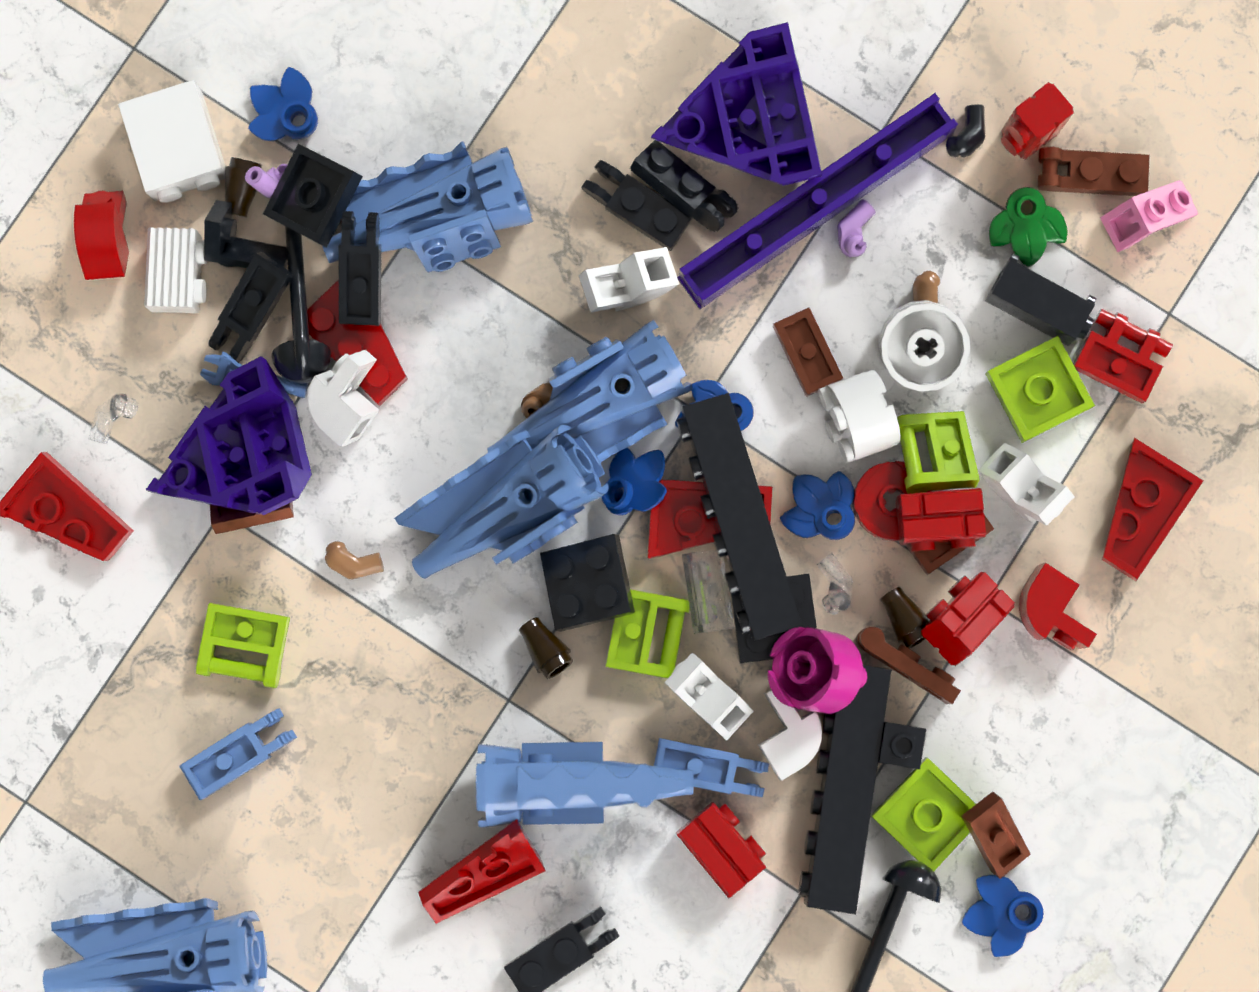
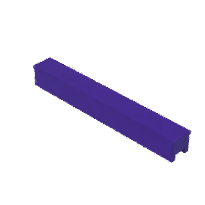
M934 93L822 170V177L809 179L680 268L677 279L699 310L952 136L958 123L954 118L951 120L942 108L937 94Z

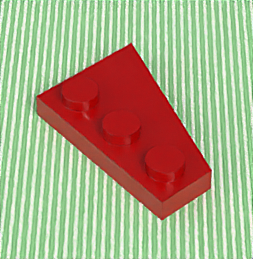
M339 279L307 309L309 335L314 340L327 345L330 348L331 357L336 362L344 354L348 353L351 355L363 350L368 351L377 359L359 386L379 406L408 380L381 324L379 326L339 324Z
M1134 438L1102 560L1136 582L1204 480Z
M41 452L0 501L1 517H7L23 524L28 529L60 540V543L101 561H109L134 532L129 525L48 452Z
M661 479L659 483L665 486L667 493L664 499L651 509L648 559L713 543L712 535L719 532L714 517L707 519L700 496L707 494L703 482ZM758 486L769 522H771L773 487Z
M516 819L420 890L418 894L423 907L437 924L546 870L539 854Z

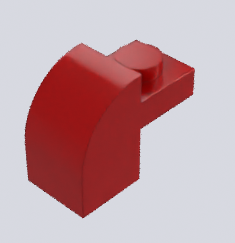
M124 191L84 194L82 205H75V243L85 280L125 277L129 249L122 228L127 205Z
M1047 563L1037 565L1021 592L1019 613L1022 623L1029 634L1036 640L1046 639L1050 631H1053L1055 634L1052 638L1072 651L1075 647L1079 649L1089 648L1097 634L1063 612L1080 584Z

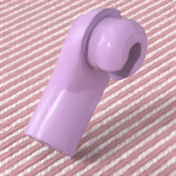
M281 164L277 168L272 167L267 172L258 166L251 167L246 172L245 180L263 196L271 198L288 164Z
M864 199L837 226L839 248L848 257L861 256L867 247L866 242H863L862 226L876 212Z

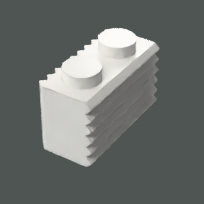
M148 228L144 307L149 311L157 313H199V304L205 303L207 295L206 281L201 279L200 274L201 265L207 264V261L204 260V240L196 229Z

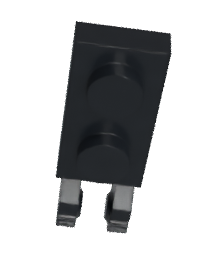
M654 140L639 154L630 166L634 174L686 216L694 218L710 231L718 232L725 225L724 218H731L737 212L738 204L733 197H730L724 190L716 189L715 186L657 140Z
M599 160L594 168H596L601 176L618 185V188L611 196L595 182L586 180L581 187L582 190L603 204L608 212L671 251L692 221V217L686 216L667 199L627 174L625 176L609 163Z
M344 211L341 224V243L339 244V324L379 326L381 324V244H378L380 237L379 213L369 212L366 219L367 243H354L356 227L354 212Z
M263 252L256 253L217 320L220 322L210 337L208 346L218 350L226 343L228 336L233 330L240 336L229 355L237 363L242 361L294 274Z
M598 907L575 923L573 921L569 922L506 964L504 969L519 992L544 991L592 959L594 953L617 939L620 935L615 928L606 930L589 944L586 943L580 933L587 927L593 926L602 920V917L605 916L602 907Z

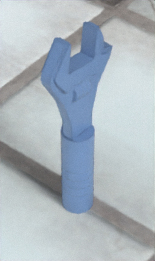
M222 352L221 355H206L204 361L218 365L217 373L202 369L200 375L210 384L218 386L229 372L242 365L225 352ZM276 375L288 394L305 398L308 383H292L284 377Z

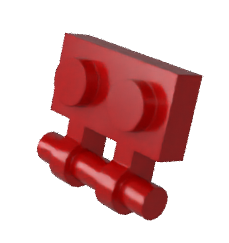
M1101 308L1094 323L1106 328V334L1102 336L1094 331L1089 332L1073 365L1078 372L1143 404L1147 401L1163 368L1162 365L1150 360V356L1154 352L1166 358L1173 344L1160 338L1161 333L1151 328L1146 331L1128 322L1129 317L1119 312L1114 315ZM1120 336L1138 344L1137 352L1118 344Z

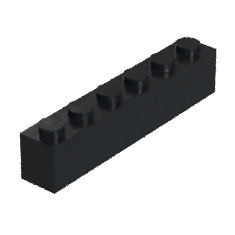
M729 393L683 406L681 411L683 418L676 419L683 443L690 441L695 456L688 458L695 481L703 480L707 494L700 496L706 518L714 517L719 533L713 534L712 537L719 558L727 557L731 571L724 573L731 597L738 595L743 610L736 613L743 635L751 634L752 641L786 632L792 628L801 627V620Z
M865 665L863 667L867 672L866 683L859 689L852 702L838 712L824 714L822 733L829 734L827 749H820L816 768L817 774H823L820 790L813 791L810 814L817 815L815 830L807 831L804 849L805 855H811L808 872H801L798 895L805 896L804 904L807 907L855 915L892 671L891 669Z

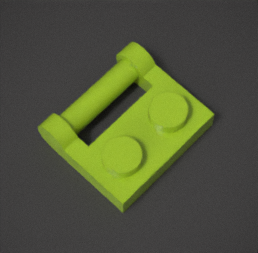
M964 411L905 414L897 417L901 437L900 444L907 472L904 483L908 494L924 493L930 490L977 487L980 478ZM916 432H925L933 472H923L915 437Z
M630 589L635 613L615 618L606 667L668 679L676 666L685 613L690 612L691 601ZM657 609H668L669 615L660 664L649 663L648 657Z
M209 603L196 665V674L210 676L211 673L260 681L263 682L265 687L277 688L281 676V663L290 617ZM216 645L268 654L266 666L217 658L214 654Z

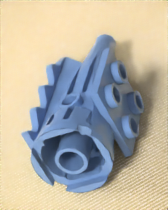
M462 141L451 152L445 154L428 153L411 166H391L374 179L361 180L346 211H353L356 219L354 243H367L366 219L369 212L379 213L380 218L378 244H381V252L409 248L416 252L427 273L431 271H446L451 269L457 262L469 258L479 259L488 256L494 249L501 247L495 232L496 230L522 226L533 222L532 214L522 184L514 169L515 165L508 147L498 149L473 163L465 143ZM341 232L331 238L327 248L323 246L329 263L339 261Z
M652 320L623 343L618 339L611 342L609 338L605 337L587 347L586 349L590 355L576 362L573 357H570L554 366L552 370L555 375L549 378V382L553 387L550 400L494 445L488 447L487 450L488 452L494 450L513 435L525 430L531 436L527 439V442L533 449L555 428L565 424L572 428L566 433L573 439L581 436L592 448L600 463H602L613 454L635 444L653 431L668 425L656 405L686 394L693 390V387L689 382L681 383L680 379L687 375L665 336H654L652 331L658 328V325ZM620 378H626L628 382L627 388L623 391H616L614 387L615 382Z
M561 424L532 449L527 442V439L531 436L525 430L513 435L499 447L485 454L474 464L416 501L412 506L394 518L398 525L440 535L425 550L412 559V565L417 574L426 579L436 572L489 548L502 550L492 557L496 565L507 558H510L514 564L578 523L574 515L585 509L583 505L602 497L608 492V483L601 487L599 478L605 472L592 448L581 436L573 439L566 433L572 428Z
M603 742L522 743V758L519 748L488 744L478 745L477 753H486L485 761L477 763L476 766L477 811H485L486 818L478 820L479 827L510 824L516 819L521 822L522 809L523 825L604 823L605 807L638 803L641 807H648L657 799L693 795V770L603 761Z
M208 898L185 903H167L150 908L125 909L108 914L83 915L74 919L51 922V931L80 954L84 960L57 968L45 969L43 973V987L45 992H263L265 987L258 986V980L267 978L265 937L263 931L255 932L252 922L260 921L255 911H244L236 915L214 920V910H218V902Z

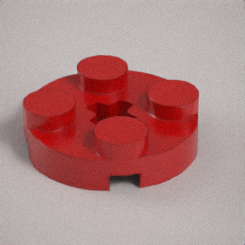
M904 461L885 462L874 465L862 475L854 490L855 495L852 508L858 522L869 534L882 540L899 541L896 508L891 511L885 508L886 500L883 498L885 492L892 495L895 491L901 494H908L904 479L907 477Z

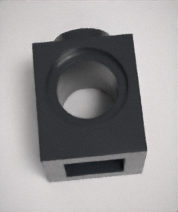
M884 722L878 762L920 769L926 729Z

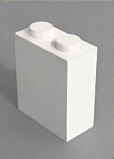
M194 80L118 103L144 190L154 202L158 200L161 203L172 202L180 199L183 196V192L196 188L199 191L210 190L219 186L220 181L225 179V163L201 89Z

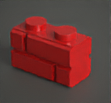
M1046 83L1032 97L1027 98L1017 106L1001 130V141L1004 147L1013 156L1018 155L1021 159L1027 160L1042 145H1046L1059 134L1074 114V107L1054 84Z
M981 488L900 494L896 497L900 545H910L911 552L935 550V543L951 542V549L976 547L975 540L986 537Z
M985 572L978 573L971 580L964 575L948 590V593L952 596L951 600L947 603L944 599H941L925 615L930 622L921 630V635L934 648L939 649V653L950 665L956 666L969 657L1015 607V602L1003 590H999L997 588L998 585Z
M711 802L676 832V835L725 895L730 898L766 868V865L761 861V858L766 853L751 835L744 840L734 828L740 821L726 804L718 808L714 802Z

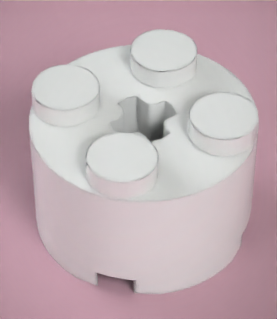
M875 370L863 372L818 389L821 404L825 411L829 410L831 417L830 420L825 421L828 435L832 443L838 442L841 455L846 463L889 449L892 446L898 445L897 442H900V429L893 404L887 405L882 395L887 392L886 387Z

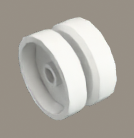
M928 300L909 302L894 310L884 322L879 337L880 357L891 377L902 386L919 392L940 390L953 383L966 368L971 352L969 333L962 320L944 305ZM921 337L931 342L930 348L925 352L917 350L919 347L916 341Z

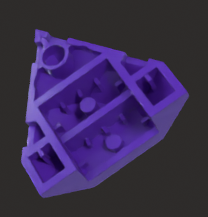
M788 22L749 32L739 42V46L724 62L721 61L684 100L670 120L651 135V139L782 186L822 177L816 141Z
M260 356L234 369L225 376L220 383L223 390L211 407L204 406L168 457L172 462L160 479L154 477L145 489L151 493L261 515L268 514L299 499L312 475L295 404L265 358Z

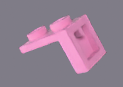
M1179 180L1134 196L1100 217L1117 252L1130 248L1154 232L1193 218L1198 212L1192 202L1190 193L1186 190L1183 182Z

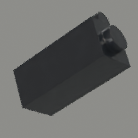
M1012 253L985 301L1052 338L1059 336L1061 342L1067 346L1073 343L1077 337L1083 340L1094 323L1095 319L1089 315L1095 306L1097 298L1089 294L1085 300L1017 263L1020 256Z

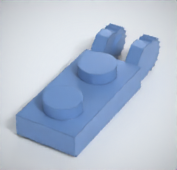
M280 708L253 724H245L179 766L200 801L272 757L270 754L297 738L293 730L285 731L278 735L275 740L264 745L258 735V732L275 725L284 717Z
M659 738L654 766L693 770V787L726 794L737 792L763 797L765 788L752 783L742 784L734 782L736 767L762 773L768 772L769 763L741 758L736 753Z

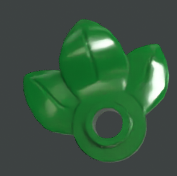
M1029 187L1013 191L1007 199L1006 209L993 218L989 227L991 246L999 247L1010 243L1014 254L1020 256L1019 260L1028 267L1033 266L1042 257L1047 242L1065 243L1068 235L1067 225L1061 212L1047 206L1043 195L1038 190ZM1025 200H1030L1033 209L1029 214L1025 215L1021 211V204Z

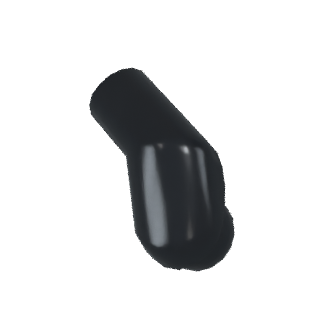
M977 104L965 107V128L957 136H950L946 141V150L951 157H968L983 144L985 140V111L983 105Z

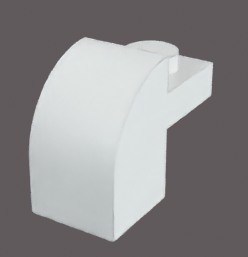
M667 247L636 252L619 264L587 269L579 274L590 312L612 308L620 311L656 299L679 285Z
M366 350L351 355L348 353L344 354L335 363L332 370L315 375L309 387L308 405L315 423L340 447L358 440L379 412L376 406L356 390L377 361Z
M1004 443L978 470L992 490L1016 513L1030 523L1037 520L1047 526L1074 498V495L1067 486L1043 475L1027 453L1007 443Z
M691 653L685 661L679 663L665 682L681 700L726 741L753 713L751 707L719 679L694 653Z
M769 690L764 695L785 728L761 742L758 746L778 779L782 781L805 767L815 757L820 747L822 729L816 712H810L800 718L797 712L801 709L782 704L775 697L772 690Z

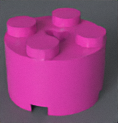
M796 627L781 635L771 650L770 657H774L772 670H768L769 686L775 697L782 704L796 709L824 714L838 712L852 702L859 689L865 685L867 680V672L863 667L859 650L848 637L839 633L812 627Z

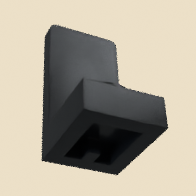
M220 200L215 201L204 222L205 261L219 263L225 267L236 266L247 269L254 255L263 252L286 268L288 264L287 247L235 237L237 220L232 219V203Z

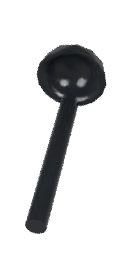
M285 226L288 271L294 274L289 282L293 340L278 345L273 350L271 357L278 374L289 382L306 384L310 383L315 375L326 372L330 364L331 351L324 343L309 339L302 235Z
M914 860L900 862L890 867L882 878L893 885L851 992H869L907 892L909 891L940 903L942 889L939 880L932 868L923 862Z

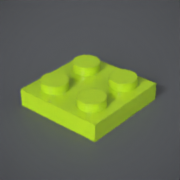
M1059 336L985 373L1021 443L1095 406Z
M925 757L921 761L920 769H914L871 814V817L917 861L923 862L935 871L970 833L961 816L975 806L976 803L928 757Z

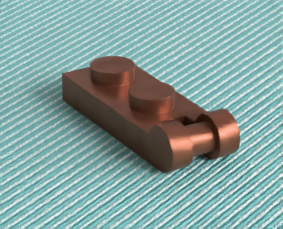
M1043 147L1039 149V163H1042V174L1038 176L1037 189L1053 192L1137 196L1148 192L1150 155L1063 150L1059 147ZM1058 165L1067 166V177L1058 175Z
M877 627L864 628L858 633L856 642L861 650L945 704L954 703L961 690L952 685L955 681L953 676L936 666L932 671L928 670L918 663L921 656L904 645H900L898 649L885 642L883 631Z

